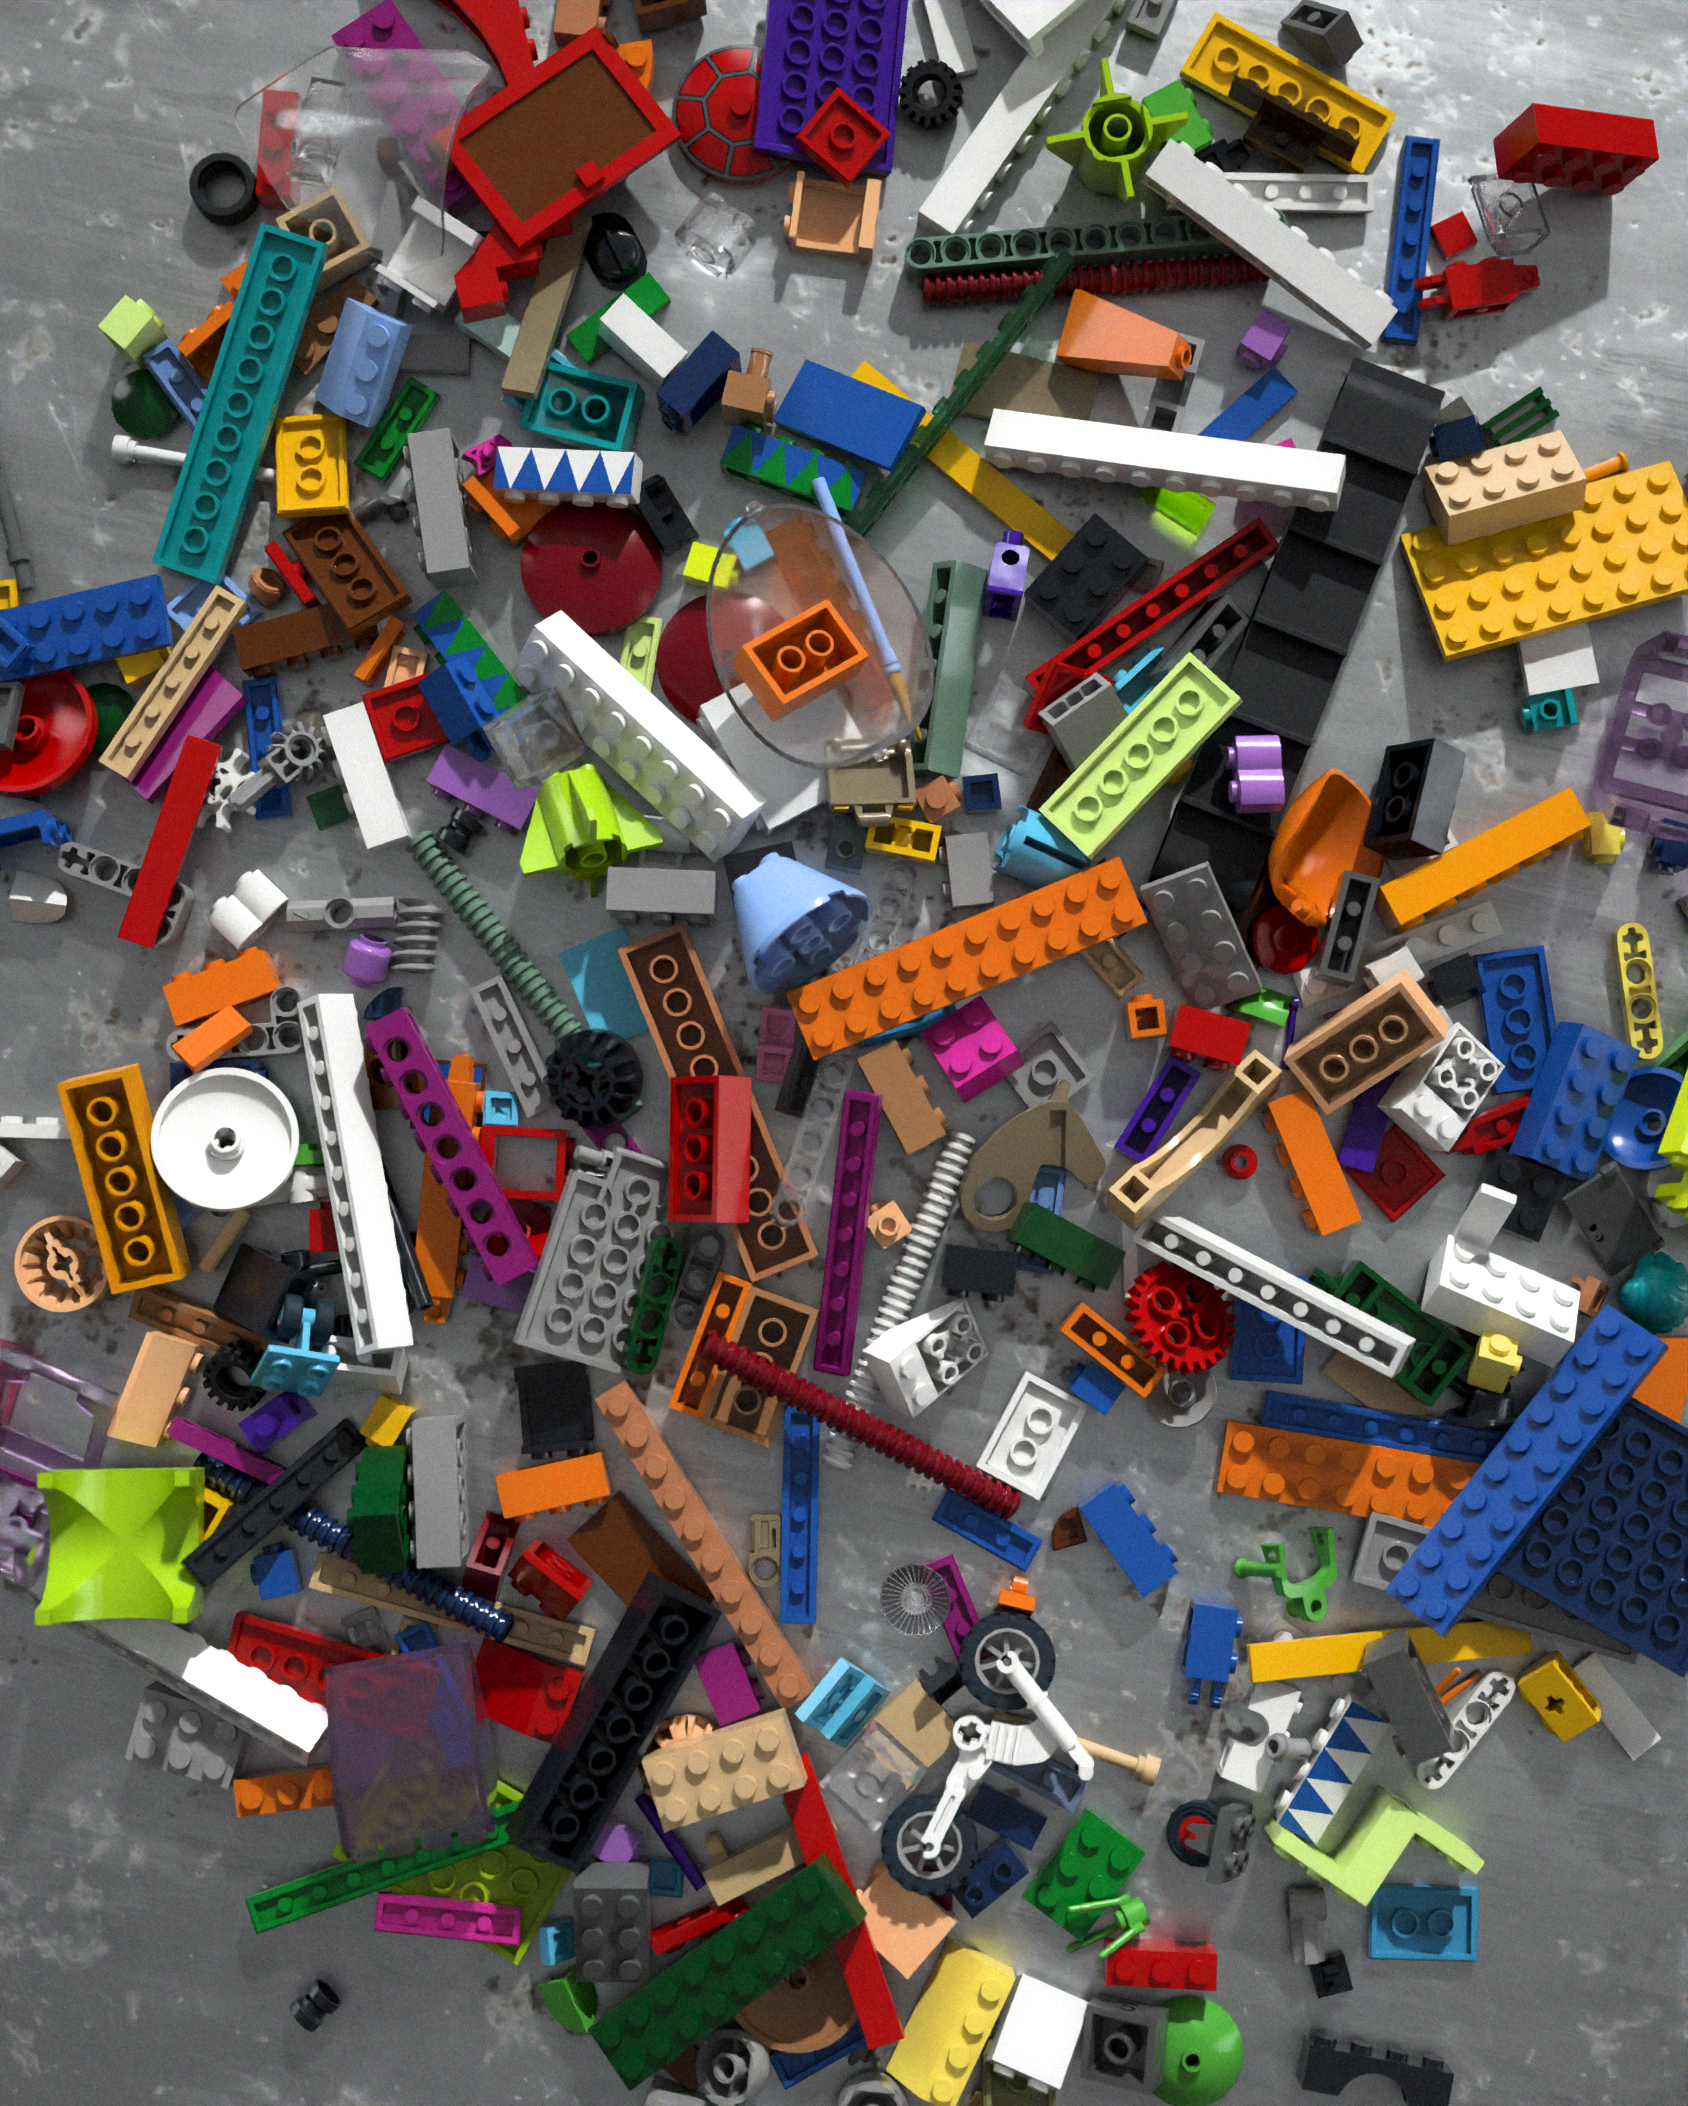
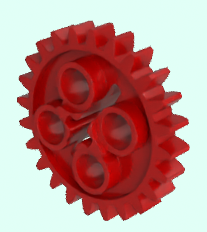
M1162 1261L1157 1266L1152 1265L1134 1280L1136 1284L1127 1291L1132 1297L1124 1302V1306L1132 1311L1124 1316V1320L1134 1323V1326L1127 1333L1138 1335L1139 1339L1135 1342L1134 1347L1145 1346L1147 1350L1144 1353V1359L1153 1355L1156 1357L1155 1367L1157 1369L1167 1363L1168 1374H1172L1180 1369L1182 1376H1186L1192 1371L1195 1375H1198L1206 1369L1209 1370L1217 1365L1218 1361L1227 1356L1225 1350L1233 1346V1342L1229 1337L1236 1333V1329L1228 1324L1236 1319V1315L1226 1311L1233 1304L1232 1301L1222 1300L1221 1296L1226 1290L1222 1288L1216 1290L1211 1282L1181 1268L1173 1262L1168 1265L1166 1261ZM1186 1293L1190 1295L1192 1301L1188 1299ZM1156 1300L1161 1304L1162 1309L1158 1307ZM1198 1326L1203 1329L1205 1335L1201 1333ZM1168 1334L1173 1337L1175 1343L1170 1340Z

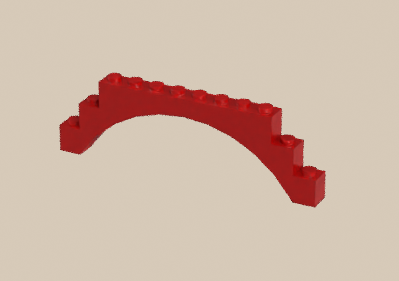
M433 0L456 16L482 44L500 73L505 87L534 68L533 61L538 60L534 38L527 39L525 29H530L529 17L526 7H519L518 0ZM577 212L521 251L516 248L495 221L485 241L454 275L464 324L505 316L504 302L510 301L506 281L539 275L538 261L544 260L540 240L573 234L572 220L578 219Z

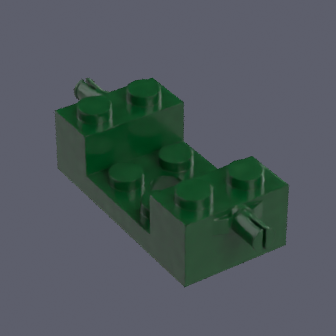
M1352 1260L1343 1273L1334 1279L1321 1271L1319 1267L1312 1271L1317 1276L1310 1274L1308 1279L1323 1289L1324 1292L1387 1325L1392 1323L1400 1324L1405 1334L1416 1339L1401 1371L1393 1377L1397 1385L1423 1405L1430 1407L1434 1405L1447 1386L1461 1398L1466 1396L1467 1393L1465 1391H1468L1471 1385H1468L1459 1378L1457 1373L1475 1351L1472 1346L1432 1315L1421 1311L1419 1305L1361 1260Z

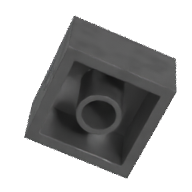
M1100 1992L1086 2005L1080 2077L1150 2095L1163 2082L1170 2009Z

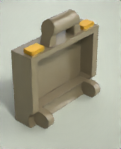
M897 738V741L842 742L841 739H834L833 743H825L824 762L828 813H854L859 827H888L893 811H914L917 802L911 741H906L905 738Z

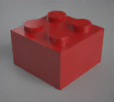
M1180 1004L1172 1011L1162 1050L1170 1052V1055L1183 1063L1189 1064L1190 1061L1194 1062L1195 1059L1204 1062V1069L1224 1073V1071H1229V1069L1240 1065L1251 1023Z

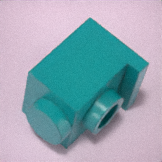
M1572 688L1528 696L1521 701L1522 706L1519 707V720L1521 726L1526 727L1528 736L1569 729L1578 723ZM1545 705H1550L1552 716H1547L1544 713Z

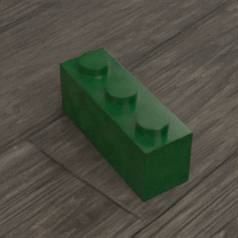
M1024 1202L1006 1238V1241L1015 1245L1013 1249L1015 1253H1019L1020 1256L1029 1260H1033L1034 1256L1046 1262L1044 1265L1045 1269L1063 1277L1065 1272L1076 1278L1075 1285L1091 1293H1094L1095 1289L1108 1291L1126 1255V1252L1032 1202Z

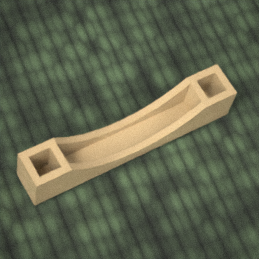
M1254 1049L1229 1074L1200 1112L1173 1139L1144 1161L1132 1166L1108 1189L1107 1208L1134 1231L1279 1090L1282 1070Z

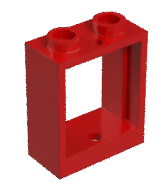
M481 1125L480 1147L497 1179L499 1136L558 1139L554 1192L502 1190L508 1199L559 1201L568 1176L569 1159H574L576 1138H571V1131L564 1129Z

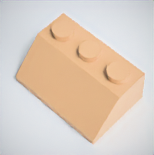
M162 1330L147 1332L106 1435L154 1448L165 1445L166 1441L170 1442L173 1437L169 1436L166 1431L174 1416L177 1415L179 1408L183 1409L189 1400L191 1388H188V1384L192 1374L197 1375L202 1367L205 1355L201 1354L203 1346Z

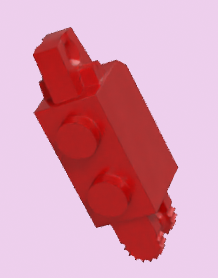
M1492 256L1481 260L1478 264L1467 265L1465 261L1451 263L1445 267L1441 274L1416 279L1413 283L1416 291L1437 289L1438 296L1428 297L1418 302L1419 311L1441 310L1443 321L1504 312L1518 295L1536 290L1540 286V278L1537 265H1514L1513 258L1501 260L1499 256Z

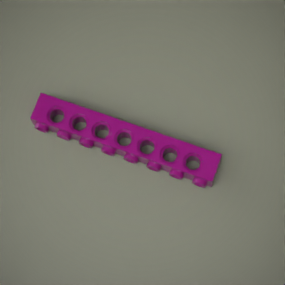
M402 1007L365 1026L364 1029L368 1034L363 1037L365 1044L373 1056L378 1054L384 1066L380 1069V1072L389 1088L395 1087L400 1097L397 1105L406 1121L412 1120L417 1130L413 1136L418 1147L423 1153L428 1151L434 1163L430 1166L435 1180L439 1185L445 1184L450 1194V1197L446 1199L455 1217L461 1215L467 1229L463 1230L466 1241L471 1249H478L484 1260L480 1262V1267L489 1282L494 1280L498 1287L537 1267L539 1260L409 1007ZM398 1040L404 1042L408 1047V1055L403 1061L396 1060L391 1053L392 1045ZM413 1073L420 1074L425 1081V1087L419 1094L412 1092L408 1087V1078ZM429 1105L436 1106L441 1112V1121L436 1126L428 1124L424 1118V1112ZM445 1138L455 1140L458 1145V1152L454 1158L446 1157L441 1151V1143ZM461 1170H467L473 1174L475 1184L471 1190H465L459 1186L457 1176ZM477 1203H485L490 1207L491 1218L489 1221L481 1222L476 1219L474 1207ZM501 1235L507 1240L508 1249L506 1253L498 1254L491 1249L490 1240L492 1236Z

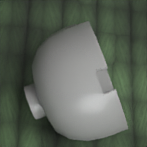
M724 2029L712 2033L714 2035L700 2046L696 2059V2076L699 2084L704 2083L705 2089L709 2093L706 2094L707 2098L719 2106H738L756 2098L765 2087L770 2073V2059L765 2046L752 2034L742 2029Z

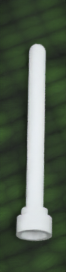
M118 434L113 439L111 449L112 462L128 465L130 462L135 463L137 460L182 467L186 457L185 453L140 446L137 441H133L132 437ZM259 467L255 480L276 484V469Z

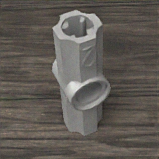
M336 897L329 900L288 901L286 921L289 932H350L364 929L395 928L398 922V907L396 897L353 899ZM341 906H348L351 912L349 919L345 923H337L335 921L336 910Z

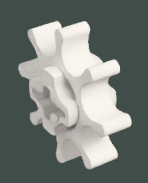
M235 749L232 757L224 763L221 762L220 756L196 825L197 828L202 829L208 817L216 815V827L226 833L232 830L229 817L234 809L227 800L228 796L255 774L250 772L245 776L241 775L242 766L249 760V756L242 750ZM251 805L245 811L250 815H254L256 808Z

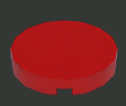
M1276 904L1266 907L1256 916L1250 927L1248 942L1251 955L1259 966L1270 973L1288 975L1301 971L1306 967L1305 965L1309 960L1313 959L1317 952L1319 936L1317 928L1305 925L1282 904Z

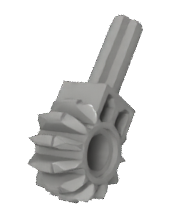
M297 721L293 728L288 723L280 726V732H273L270 735V739L274 744L266 747V752L269 754L256 764L260 770L228 796L227 800L230 806L238 813H243L274 785L279 789L290 780L295 783L300 781L301 777L308 781L314 778V771H322L324 765L320 760L325 759L328 756V752L319 749V746L325 741L323 737L315 739L313 736L316 732V727L311 726L305 731L303 723ZM292 744H295L302 749V760H299L292 755Z

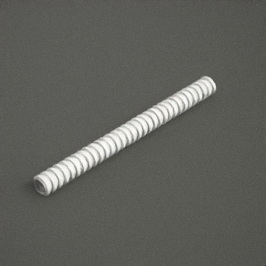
M955 1129L947 1130L948 1139L942 1142L944 1149L938 1152V1155L941 1157L939 1161L936 1160L934 1163L937 1166L936 1170L930 1173V1176L933 1178L931 1182L927 1181L926 1186L929 1187L928 1191L923 1192L922 1197H924V1201L918 1204V1207L921 1209L919 1213L914 1214V1217L917 1218L915 1224L911 1223L912 1232L906 1235V1238L909 1240L907 1245L903 1244L902 1246L904 1253L903 1255L899 1254L898 1259L900 1263L894 1266V1270L897 1271L895 1276L891 1275L890 1277L892 1284L886 1287V1290L889 1292L887 1297H882L884 1305L883 1307L879 1306L878 1311L880 1315L874 1318V1322H876L875 1328H870L872 1336L866 1339L868 1346L887 1330L902 1324L903 1321H908L906 1313L912 1310V1306H910L911 1300H916V1296H914L915 1290H920L918 1282L925 1277L922 1275L923 1269H928L927 1259H931L933 1256L930 1254L932 1248H936L935 1238H940L941 1235L938 1233V1230L945 1225L942 1223L943 1217H948L947 1207H951L953 1204L950 1202V1199L957 1194L954 1191L955 1186H959V1176H963L965 1173L962 1168L964 1165H968L967 1155H972L973 1151L970 1150V1147L977 1142L973 1136ZM863 1356V1359H859L857 1362L860 1364L859 1369H855L853 1372L856 1375L855 1380H850L851 1390H847L845 1395L848 1396L846 1400L847 1405L853 1403L856 1405V1410L862 1408L866 1411V1415L872 1413L869 1410L870 1407L876 1404V1401L873 1400L874 1396L879 1395L880 1390H878V1385L865 1356ZM835 1429L834 1432H830L831 1442L826 1443L825 1448L828 1450L826 1453H822L821 1458L824 1459V1462L844 1470L851 1469L852 1464L849 1461L851 1458H855L854 1448H859L860 1444L855 1441V1437L849 1439L846 1437V1432L840 1434Z

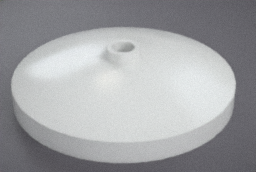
M239 1068L209 1069L194 1074L182 1081L170 1091L161 1103L155 1115L151 1131L153 1159L167 1186L177 1196L191 1205L216 1212H233L247 1209L260 1204L275 1194L290 1176L296 1164L300 1146V1134L296 1115L286 1096L268 1079L254 1072ZM223 1140H233V1146L221 1148Z

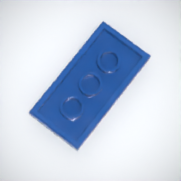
M806 359L779 407L774 422L776 425L894 473L927 411L919 404Z
M1544 945L1472 955L1471 958L1487 991L1477 996L1484 1046L1505 1065L1491 1087L1492 1096L1532 1091L1557 1030Z

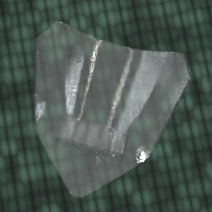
M329 46L298 64L245 100L237 107L234 113V121L287 209L326 232L407 274L444 254V195L452 143L464 110L475 93L486 83L492 73V66L465 49H369Z

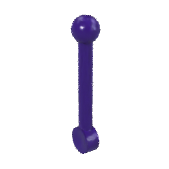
M1291 996L1292 1001L1289 1004L1290 1012L1285 1054L1288 1046L1293 1043L1296 1013L1299 1005V997ZM1283 1057L1280 1061L1281 1067L1284 1070H1290Z

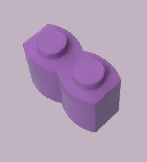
M1279 735L1235 736L1231 747H1227L1225 751L1226 768L1232 769L1234 781H1229L1228 785L1229 802L1235 803L1236 813L1280 812L1285 804V788Z

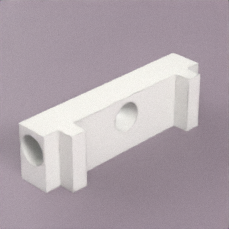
M1119 1219L1120 1249L1126 1252L1121 1263L1122 1297L1131 1298L1132 1296L1127 1291L1136 1284L1134 1280L1138 1277L1137 1243L1132 1241L1137 1231L1136 1229L1133 1231Z

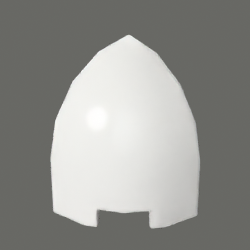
M17 871L9 896L11 918L13 921L28 923H50L59 920L65 914L67 895L62 885L44 875Z

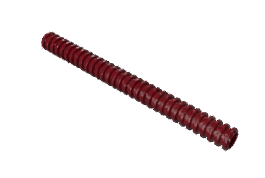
M1230 253L1228 257L1219 254L1217 258L1208 255L1206 259H1203L1202 256H1196L1195 260L1188 256L1183 261L1179 257H1175L1174 261L1164 258L1163 262L1153 259L1152 263H1148L1145 259L1140 264H1137L1136 260H1132L1130 264L1120 261L1119 265L1109 262L1108 266L1098 263L1097 267H1093L1092 263H1088L1087 267L1083 268L1081 264H1077L1076 268L1066 265L1065 269L1055 266L1054 270H1049V267L1046 266L1041 271L1037 267H1033L1032 271L1022 268L1021 272L1011 269L1010 273H1006L1003 269L998 274H995L994 270H990L989 274L978 271V275L967 272V276H962L960 272L956 273L955 277H951L950 273H946L945 277L941 278L939 274H935L934 278L924 275L922 279L923 304L927 308L933 303H936L937 307H941L942 303L952 306V302H958V305H963V301L974 304L975 300H979L980 304H984L985 300L989 299L991 303H995L996 299L1006 302L1007 298L1017 301L1018 297H1023V300L1027 301L1032 296L1034 300H1039L1040 296L1050 299L1051 295L1061 298L1062 294H1066L1067 298L1072 297L1075 289H1081L1093 295L1094 292L1104 295L1105 291H1110L1112 295L1117 290H1120L1122 294H1126L1127 290L1137 293L1138 289L1148 292L1149 288L1159 291L1160 287H1164L1165 291H1169L1174 286L1176 290H1180L1182 286L1191 289L1193 285H1196L1197 288H1202L1204 284L1211 288L1217 283L1219 287H1224L1225 283L1235 286L1236 282L1246 285L1247 281H1251V284L1254 285L1259 280L1263 284H1267L1270 278L1240 255L1235 257L1234 253Z
M713 1330L708 1332L702 1340L697 1351L698 1360H708L707 1364L709 1366L717 1365V1369L721 1372L727 1370V1375L730 1377L736 1375L737 1380L740 1382L746 1380L747 1385L750 1387L756 1385L759 1392L767 1391V1396L771 1398L777 1396L778 1402L786 1401L787 1406L790 1408L796 1406L798 1412L803 1413L805 1411L806 1416L809 1418L815 1416L816 1421L819 1423L825 1421L828 1428L836 1427V1432L840 1434L846 1432L847 1438L855 1437V1441L859 1444L865 1442V1447L869 1449L874 1447L875 1452L878 1454L884 1452L885 1457L888 1459L894 1457V1462L897 1464L904 1463V1467L907 1469L913 1467L916 1474L923 1473L924 1478L928 1480L933 1478V1482L938 1485L943 1483L945 1489L949 1490L952 1488L953 1493L957 1495L962 1493V1497L966 1500L972 1498L974 1504L978 1505L981 1503V1507L986 1510L991 1508L993 1514L997 1515L1000 1513L1001 1518L1005 1520L1012 1517L1021 1501V1492L1014 1489L1011 1491L1009 1485L1004 1484L1002 1486L1001 1481L998 1479L992 1481V1477L988 1474L982 1476V1471L978 1469L973 1471L972 1466L969 1464L963 1466V1461L959 1459L954 1461L953 1456L950 1454L944 1456L942 1450H934V1446L931 1444L924 1445V1441L921 1439L915 1441L912 1434L905 1435V1431L900 1428L895 1430V1426L891 1423L885 1425V1420L881 1418L875 1420L874 1414L869 1413L866 1415V1411L862 1408L856 1410V1405L853 1403L847 1405L845 1399L839 1398L837 1400L835 1394L832 1392L826 1394V1389L822 1387L816 1389V1384L812 1382L807 1384L805 1378L797 1379V1374L793 1372L787 1374L786 1368L781 1367L778 1369L777 1364L774 1362L768 1364L765 1357L757 1358V1353L753 1351L747 1353L746 1347L741 1346L738 1348L737 1343L734 1341L728 1343L725 1336L722 1335L719 1338L717 1337V1332Z

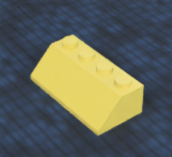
M948 1936L903 2030L905 2038L898 2040L885 2070L919 2098L935 2106H956L1016 1980L1013 1967Z

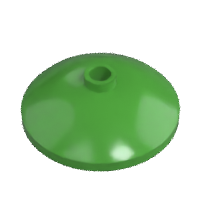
M1198 1996L1173 1997L1157 2005L1169 2008L1170 2012L1163 2082L1152 2093L1162 2101L1173 2106H1206L1222 2098L1237 2081L1244 2055L1242 2038L1231 2016L1218 2004ZM1196 2054L1198 2056L1197 2062L1195 2064H1187L1185 2061L1188 2055Z

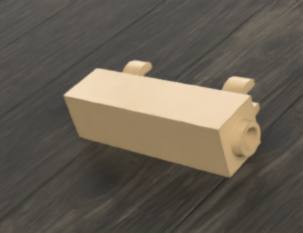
M783 1797V1798H782V1799H783L782 1804H783V1806H784V1808H785V1810H786L788 1816L790 1817V1814H789V1811H788V1808H787L785 1799H784V1797ZM831 1816V1819H832V1822H833V1825H834L836 1834H838V1833H839L838 1828H837V1826H836V1824H835V1822H834V1820H833V1818H832V1816ZM792 1820L729 1853L719 1831L706 1836L704 1843L713 1861L704 1865L702 1874L717 1905L720 1906L801 1865L806 1861Z

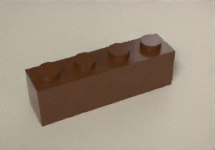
M324 604L231 630L242 671L249 677L254 676V679L273 676L275 674L274 670L288 667L289 670H297L307 667L309 665L308 661L322 658L323 661L335 660L342 657L344 651L355 648L358 652L368 651L382 631V627L379 622L351 638L330 605Z

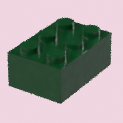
M406 1445L364 1447L362 1461L356 1463L355 1477L357 1485H352L351 1503L353 1508L347 1509L346 1521L348 1531H354L355 1538L352 1539V1556L354 1560H359L362 1575L406 1572L413 1523H410L409 1502L414 1501V1486H409L407 1479L410 1458Z

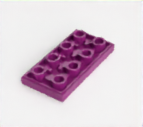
M210 665L132 782L127 779L125 780L153 805L170 785L187 734L211 742L249 700Z

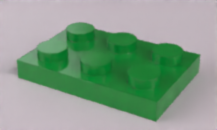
M1086 1807L1022 1896L1082 1942L1105 1909L1068 1913L1067 1908L1082 1903L1113 1899L1146 1853L1133 1841Z

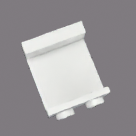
M419 195L412 206L413 209L419 212L417 218L388 267L385 268L378 264L375 270L385 276L382 283L401 294L403 289L415 295L411 302L426 312L430 313L435 308L444 313L457 291L454 275L480 247L485 238Z

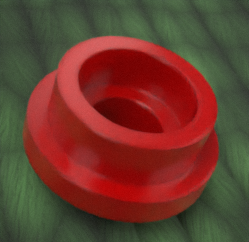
M1242 1144L1229 1147L1224 1152L1221 1160L1222 1169L1225 1174L1235 1180H1244L1252 1176L1258 1164L1255 1152L1250 1147ZM1238 1155L1246 1159V1165L1242 1169H1238L1234 1165V1159Z

